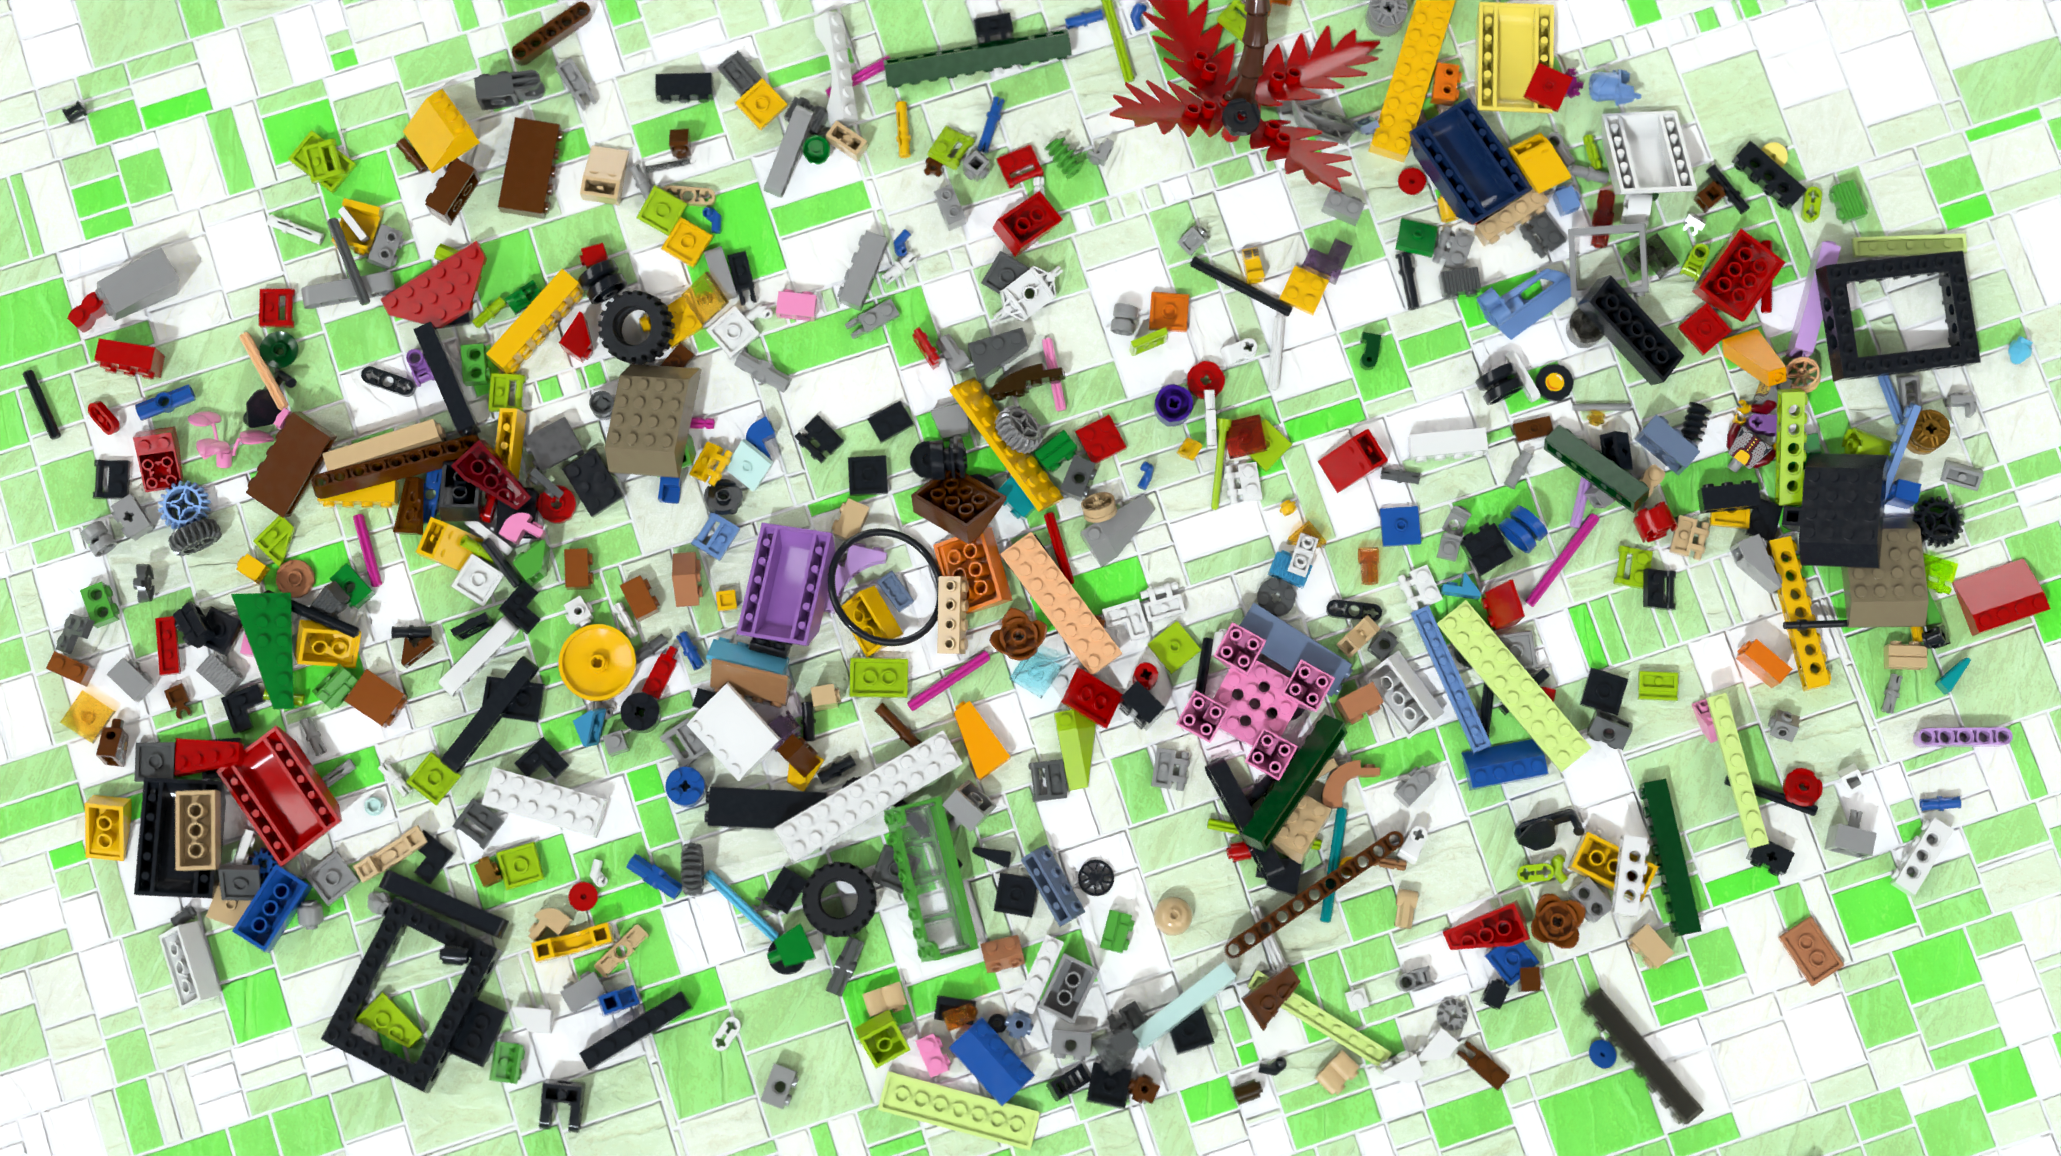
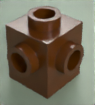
M1143 1073L1142 1076L1136 1075L1135 1078H1131L1128 1084V1093L1133 1095L1131 1099L1141 1104L1143 1101L1153 1104L1161 1086L1153 1083L1154 1078Z

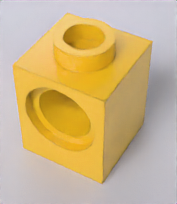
M249 554L239 559L238 567L236 568V570L257 584L261 583L270 568Z

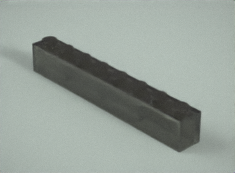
M1601 987L1595 989L1580 1002L1582 1012L1588 1018L1591 1016L1595 1021L1594 1026L1601 1033L1604 1032L1608 1036L1606 1039L1613 1048H1618L1621 1052L1619 1054L1620 1057L1634 1067L1632 1071L1639 1079L1643 1078L1646 1081V1088L1652 1094L1656 1093L1660 1098L1658 1100L1664 1109L1668 1108L1673 1113L1671 1117L1678 1125L1687 1126L1704 1111L1701 1105Z

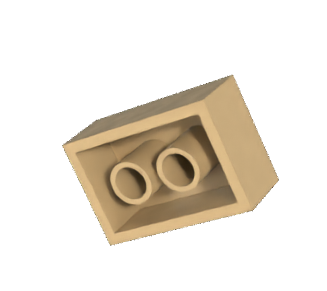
M1304 795L1271 843L1274 849L1302 864L1329 820L1332 809Z

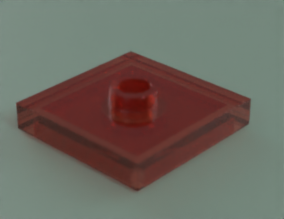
M1260 414L1232 420L1231 428L1226 433V443L1230 459L1267 451Z

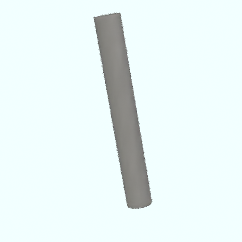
M1630 403L1572 404V410L1626 411L1630 410Z

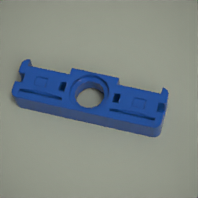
M442 469L427 472L426 483H424L423 524H428L430 517L436 519L440 499ZM430 489L436 492V496L433 499L426 498V492Z

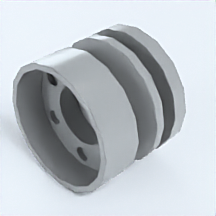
M1371 0L1365 15L1368 29L1380 37L1395 35L1402 28L1408 12L1406 0Z

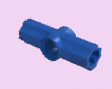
M190 384L167 393L161 392L152 399L136 404L135 409L140 420L143 421L164 412L170 413L177 407L195 401L196 398ZM169 399L168 405L162 406L163 400Z
M634 854L629 860L626 868L643 878L644 882L655 889L661 890L674 900L679 896L682 891V884L668 876L667 872L655 864H650L637 854Z

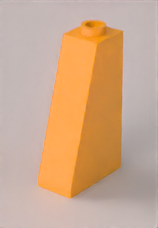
M1758 329L1722 339L1723 356L1763 384L1770 387L1786 382V366Z
M963 701L955 707L954 715L976 777L981 781L1010 760L1011 757L970 701L967 703Z

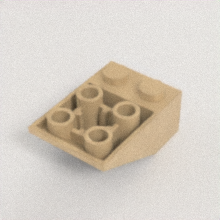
M599 146L591 147L581 183L580 195L582 200L620 206L629 151Z

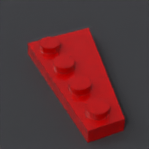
M176 738L175 775L182 777L241 764L244 757V744L239 742Z

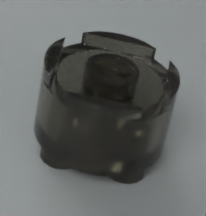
M1580 308L1571 315L1566 324L1567 337L1578 348L1593 347L1604 336Z

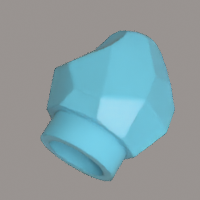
M2021 336L2017 340H2012L2008 349L2010 361L2013 364H2020L2029 358L2032 354L2031 345L2033 342Z

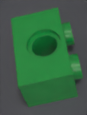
M347 563L329 578L332 582L336 581L351 598L347 602L350 607L354 606L359 609L375 595L372 589ZM355 583V589L352 592H347V586Z

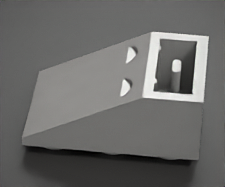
M1757 534L1737 542L1730 548L1737 567L1770 594L1782 587V578L1773 567L1775 563L1772 556L1768 555L1766 551L1767 544L1764 538Z

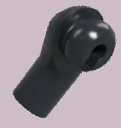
M1278 1057L1270 1065L1260 1063L1258 1073L1276 1076L1286 1068V1059Z

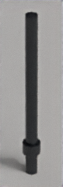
M1798 619L1797 621L1783 622V629H1797L1798 631H1806L1811 628L1848 627L1847 620L1807 621L1806 619Z

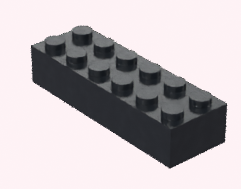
M1611 275L1598 279L1577 305L1651 386L1664 383L1685 356Z

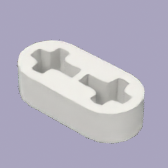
M729 1017L720 1026L712 1039V1045L715 1050L724 1051L731 1045L741 1029V1022L738 1018ZM735 1020L737 1029H732L729 1034L726 1033L729 1028L727 1023ZM724 1034L727 1035L724 1040L726 1045L717 1047L718 1042L716 1039H721Z

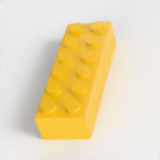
M561 269L486 353L491 362L505 374H515L520 369V364L523 360H528L533 354L532 350L545 341V336L548 332L556 329L558 326L557 322L570 313V308L573 304L581 301L584 291L580 283L565 270Z

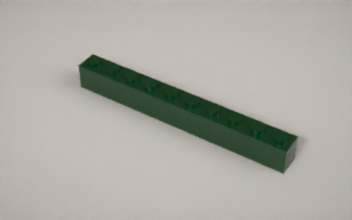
M1062 29L883 60L887 86L898 88L902 84L910 83V85H916L925 80L934 82L942 77L951 79L956 78L960 74L974 75L977 71L992 72L995 68L1009 69L1013 65L1018 64L1020 66H1027L1031 62L1036 61L1045 63L1049 59L1054 58L1063 60L1071 56L1072 52L1068 30Z

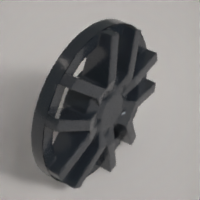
M1091 860L1080 868L1078 883L1086 894L1102 896L1112 888L1114 873L1106 862ZM1096 863L1095 870L1089 864ZM1099 863L1104 865L1102 871L1097 870ZM1086 866L1091 870L1090 874L1083 871ZM1106 867L1110 871L1109 874H1103ZM1083 873L1088 878L1081 881V874ZM1104 876H1111V881H1104ZM1089 880L1090 885L1084 888L1082 883ZM1102 883L1110 885L1106 890H1104ZM1093 886L1094 893L1089 892L1087 889ZM1096 886H1101V893H1097Z

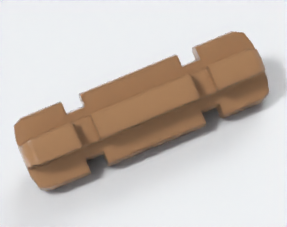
M1385 857L1373 866L1379 865V867L1397 868V870L1405 871L1407 861L1401 859L1397 861L1395 858Z

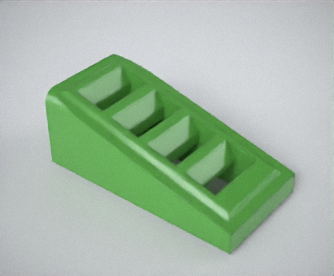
M1927 587L1929 602L1926 626L1939 625L1943 623V620Z

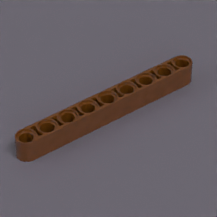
M468 435L319 473L311 479L314 494L317 498L325 499L442 469L443 461H457L480 439L476 435Z

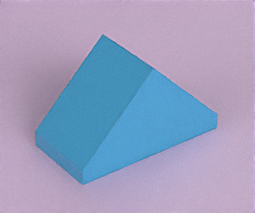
M606 708L590 710L573 720L584 747L599 745Z

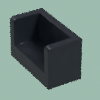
M937 995L934 1020L973 1025L976 1001Z

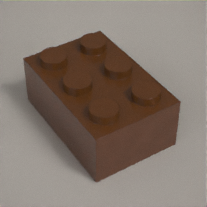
M458 158L447 165L445 175L438 179L433 193L430 192L425 200V205L431 215L450 226L452 225L481 181L476 169Z

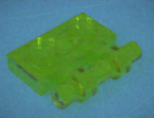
M1923 553L1927 587L1939 594H1950L1952 587L1945 586V581L1949 583L1954 581L1958 564ZM1928 577L1937 578L1938 582L1930 581Z

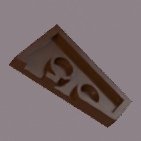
M419 477L405 478L393 529L394 533L423 535L424 479Z
M1290 965L1278 971L1241 998L1263 1032L1270 1020L1279 1012L1278 1010L1282 1004L1288 1000L1301 982Z

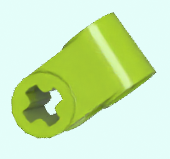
M1702 243L1695 245L1682 265L1679 274H1685L1697 282L1710 253L1708 246ZM1695 250L1702 251L1703 257L1696 256Z

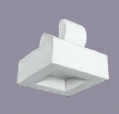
M1690 212L1685 220L1687 223L1684 226V230L1686 231L1689 226H1693L1694 231L1692 235L1695 236L1698 229L1702 231L1707 221Z

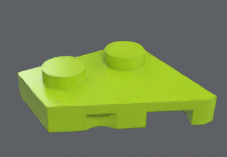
M278 516L253 542L278 567H281L295 528L285 518Z

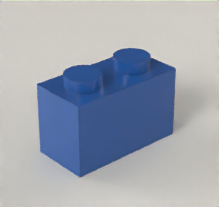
M1903 479L1896 480L1891 485L1885 504L1909 509L1918 503L1922 484Z

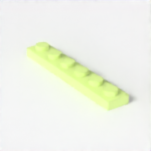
M1966 234L1855 237L1852 239L1853 258L1916 256L1962 250L1963 254L1967 253Z

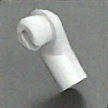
M756 306L744 317L752 323L756 318H771L773 311L767 306Z

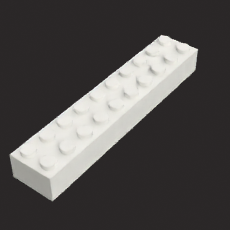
M941 731L774 828V832L792 863H795L953 771L963 763L945 732Z

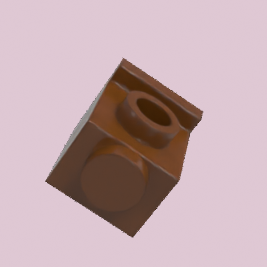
M1713 181L1699 192L1693 200L1706 214L1723 200L1726 194L1723 187Z

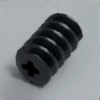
M1690 402V407L1687 408L1688 414L1685 415L1686 421L1683 422L1684 428L1681 429V432L1686 440L1697 444V442H1703L1699 435H1705L1701 428L1708 427L1703 421L1710 420L1705 414H1712V411L1702 404Z

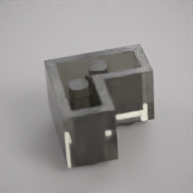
M1658 233L1647 239L1648 264L1659 279L1673 271L1679 265V261ZM1640 245L1628 252L1623 258V261L1633 274L1641 270Z

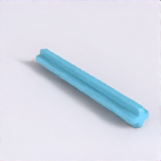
M709 870L704 875V878L772 942L779 937V933L712 870Z

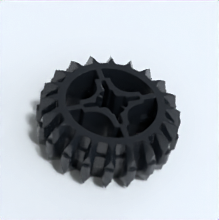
M1938 496L1936 500L1934 497H1930L1928 501L1924 500L1922 505L1919 504L1916 507L1918 511H1914L1913 515L1917 518L1912 520L1920 527L1921 536L1923 537L1922 543L1928 540V546L1934 543L1935 548L1940 547V545L1946 547L1948 543L1950 545L1953 544L1954 539L1960 538L1958 533L1963 532L1960 526L1965 525V522L1960 521L1964 515L1958 514L1961 508L1955 509V502L1948 504L1949 498H1945L1942 501L1941 496ZM1930 508H1939V509H1942L1943 512L1940 513V514H1937V513L1934 512V511L1931 512L1929 509H1930ZM1948 516H1949L1950 519H1951V524H1949V522H1948V520H1947V519H1948ZM1942 517L1940 519V525L1935 527L1937 519ZM1925 519H1926V520L1928 521V523H1929L1928 529H1927V527H1926V525H1925ZM1938 530L1942 533L1945 532L1947 536H1936L1933 533Z

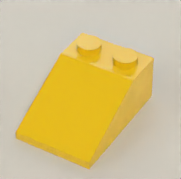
M300 620L294 653L297 664L336 667L340 663L343 667L356 668L361 631H359L358 636L353 638L312 620Z
M93 795L85 802L86 858L125 861L132 817L130 798Z

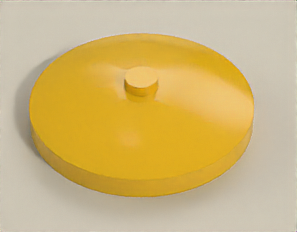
M604 624L584 626L572 633L564 642L558 660L560 676L567 688L576 696L595 702L610 700L624 692L632 682L637 666L636 653L629 639L618 629Z

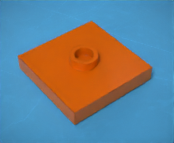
M1151 292L1149 330H1159L1166 327L1167 331L1186 333L1189 294Z

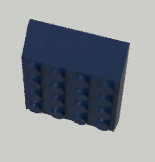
M1470 98L1463 100L1409 132L1415 158L1456 217L1472 225L1533 189Z

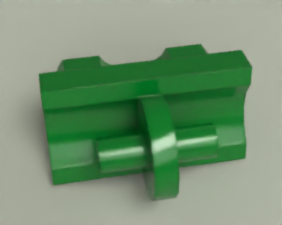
M532 280L523 287L518 288L517 291L506 297L505 300L515 315L526 309L541 291Z

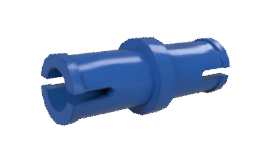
M1100 8L1095 11L1081 12L1080 15L1065 18L1067 30L1083 25L1087 27L1090 23L1103 21L1104 19Z
M684 631L677 635L676 638L684 650L683 654L688 657L693 670L702 668L705 664L697 652V646L691 641L688 632Z
M1937 796V798L1920 799L1919 806L1921 811L1961 808L1960 796L1944 798Z

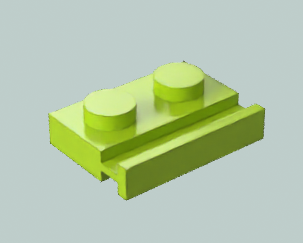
M1638 672V700L1678 701V673Z

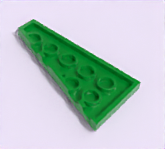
M291 593L231 594L273 710L294 709Z

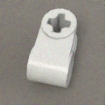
M1247 338L1220 349L1226 367L1231 368L1253 358L1257 352V343L1255 340ZM1245 346L1252 347L1251 352L1245 350Z
M1421 826L1412 828L1396 856L1414 865L1427 839L1426 829ZM1421 831L1420 835L1423 837L1416 840L1413 832Z

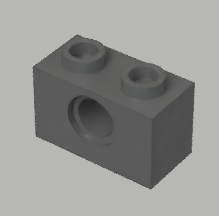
M1074 455L1061 485L1060 493L1080 502L1082 497L1086 498L1090 487L1087 486L1089 480H1094L1097 470L1094 469L1096 463ZM1082 475L1085 480L1082 483H1077L1074 477Z
M1596 709L1587 728V735L1594 741L1607 743L1613 749L1623 750L1632 733L1633 723ZM1609 728L1612 729L1614 732L1606 733L1604 730Z

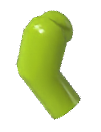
M1557 854L1551 859V865L1555 870L1554 877L1562 884L1568 879L1562 871L1565 858L1563 855Z

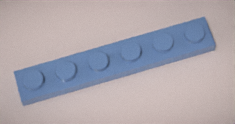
M1914 403L1906 406L1903 417H1905L1903 424H1899L1896 431L1898 437L1896 442H1892L1889 453L1891 455L1888 460L1885 501L1921 410V406Z

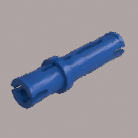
M993 97L990 111L986 114L987 120L977 147L979 152L983 149L982 153H988L997 122L1001 119L1000 113L1005 103V100L1002 98L999 100V97Z

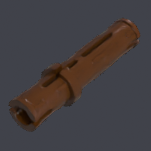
M884 703L874 710L897 733L899 739L907 743L911 749L922 743L912 732V729L904 725Z

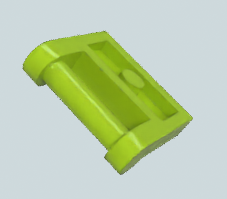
M1233 0L1217 17L1216 21L1242 42L1246 19L1237 13L1235 9L1238 8L1246 16L1247 12L1244 11L1245 5L1242 3V0Z
M945 126L929 149L927 156L956 170L960 165V160L968 148L973 146L975 140L969 135L965 136ZM957 143H961L962 146L959 148L953 158H949V155L951 154Z
M328 139L302 147L313 184L346 175L344 168L341 167L337 153L336 139ZM323 149H329L334 166L332 171L328 169Z
M491 373L488 411L499 412L500 408H517L523 411V384L526 382V376ZM511 381L516 382L514 406H509Z
M1618 546L1619 560L1613 584L1643 589V569L1651 568L1653 551ZM1627 554L1632 555L1628 580L1624 579Z

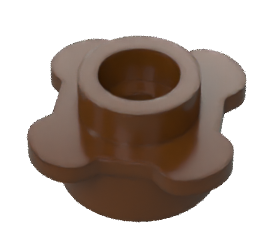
M928 157L925 160V175L932 174L940 177L942 175L941 168L944 164Z

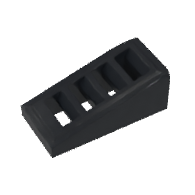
M972 848L974 855L1005 868H1010V851Z
M1081 1063L1046 1084L1057 1102L1090 1082V1076ZM1076 1071H1078L1080 1076L1082 1077V1082H1080V1080L1078 1079L1075 1073ZM1071 1075V1077L1073 1078L1074 1082L1076 1083L1075 1086L1072 1084V1082H1071V1080H1070V1078H1069L1068 1076ZM1064 1079V1081H1065V1083L1067 1084L1069 1090H1066V1088H1065V1086H1064V1084L1062 1083L1061 1080ZM1055 1084L1058 1085V1087H1059V1089L1061 1090L1062 1094L1059 1092V1090H1058V1088H1057V1086H1056Z

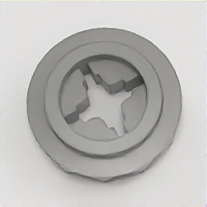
M1448 999L1439 1005L1436 1016L1443 1028L1454 1031L1465 1025L1468 1012L1466 1006L1459 1000ZM1453 1009H1455V1014L1458 1015L1460 1019L1453 1018L1449 1023L1450 1016L1445 1011H1452Z

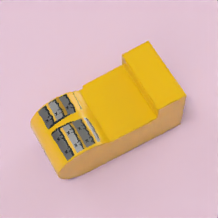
M1258 248L1242 249L1246 283L1264 282L1265 275Z

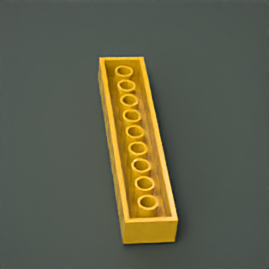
M1416 0L1378 119L1380 127L1376 128V132H1374L1368 152L1405 162L1411 144L1409 132L1416 128L1455 0Z

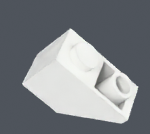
M518 1003L517 1007L512 1006V1012L529 1032L552 1034L554 1010H549V1006L537 1005V1008H529L530 1004Z
M1434 1029L1427 1037L1430 1039L1426 1045L1422 1044L1415 1053L1419 1061L1447 1059L1460 1043L1444 1029Z
M1402 1051L1397 1054V1057L1384 1060L1380 1063V1066L1375 1068L1376 1072L1406 1084L1424 1076L1417 1055L1409 1051Z

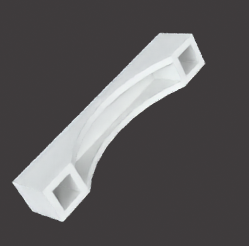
M827 11L814 18L816 37L825 47L831 66V92L827 105L829 125L832 126L837 120L844 126H847L857 121L858 116L842 13Z

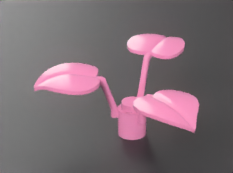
M203 411L188 416L189 423L194 426H212L215 440L210 438L201 439L196 442V448L204 460L216 454V466L220 468L232 466V456H236V450L240 442L248 445L274 442L272 436L261 430H246L240 433V437L237 438L233 450H231L227 442L219 441L215 423L221 422L220 415L210 411Z

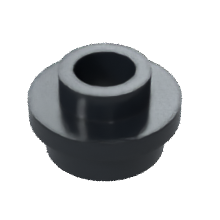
M994 1014L988 1019V1024L997 1034L1005 1031L1007 1026L1004 1025L1006 1018L1003 1015ZM995 1020L1001 1021L1000 1027L997 1028L994 1026L993 1023Z

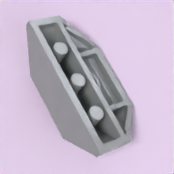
M1295 100L1291 102L1294 120L1298 127L1323 131L1322 134L1312 136L1317 140L1338 142V144L1344 145L1357 130L1349 118Z

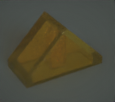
M1310 521L1301 526L1286 541V545H1296L1300 533H1304L1319 539L1316 547L1325 548L1326 540Z

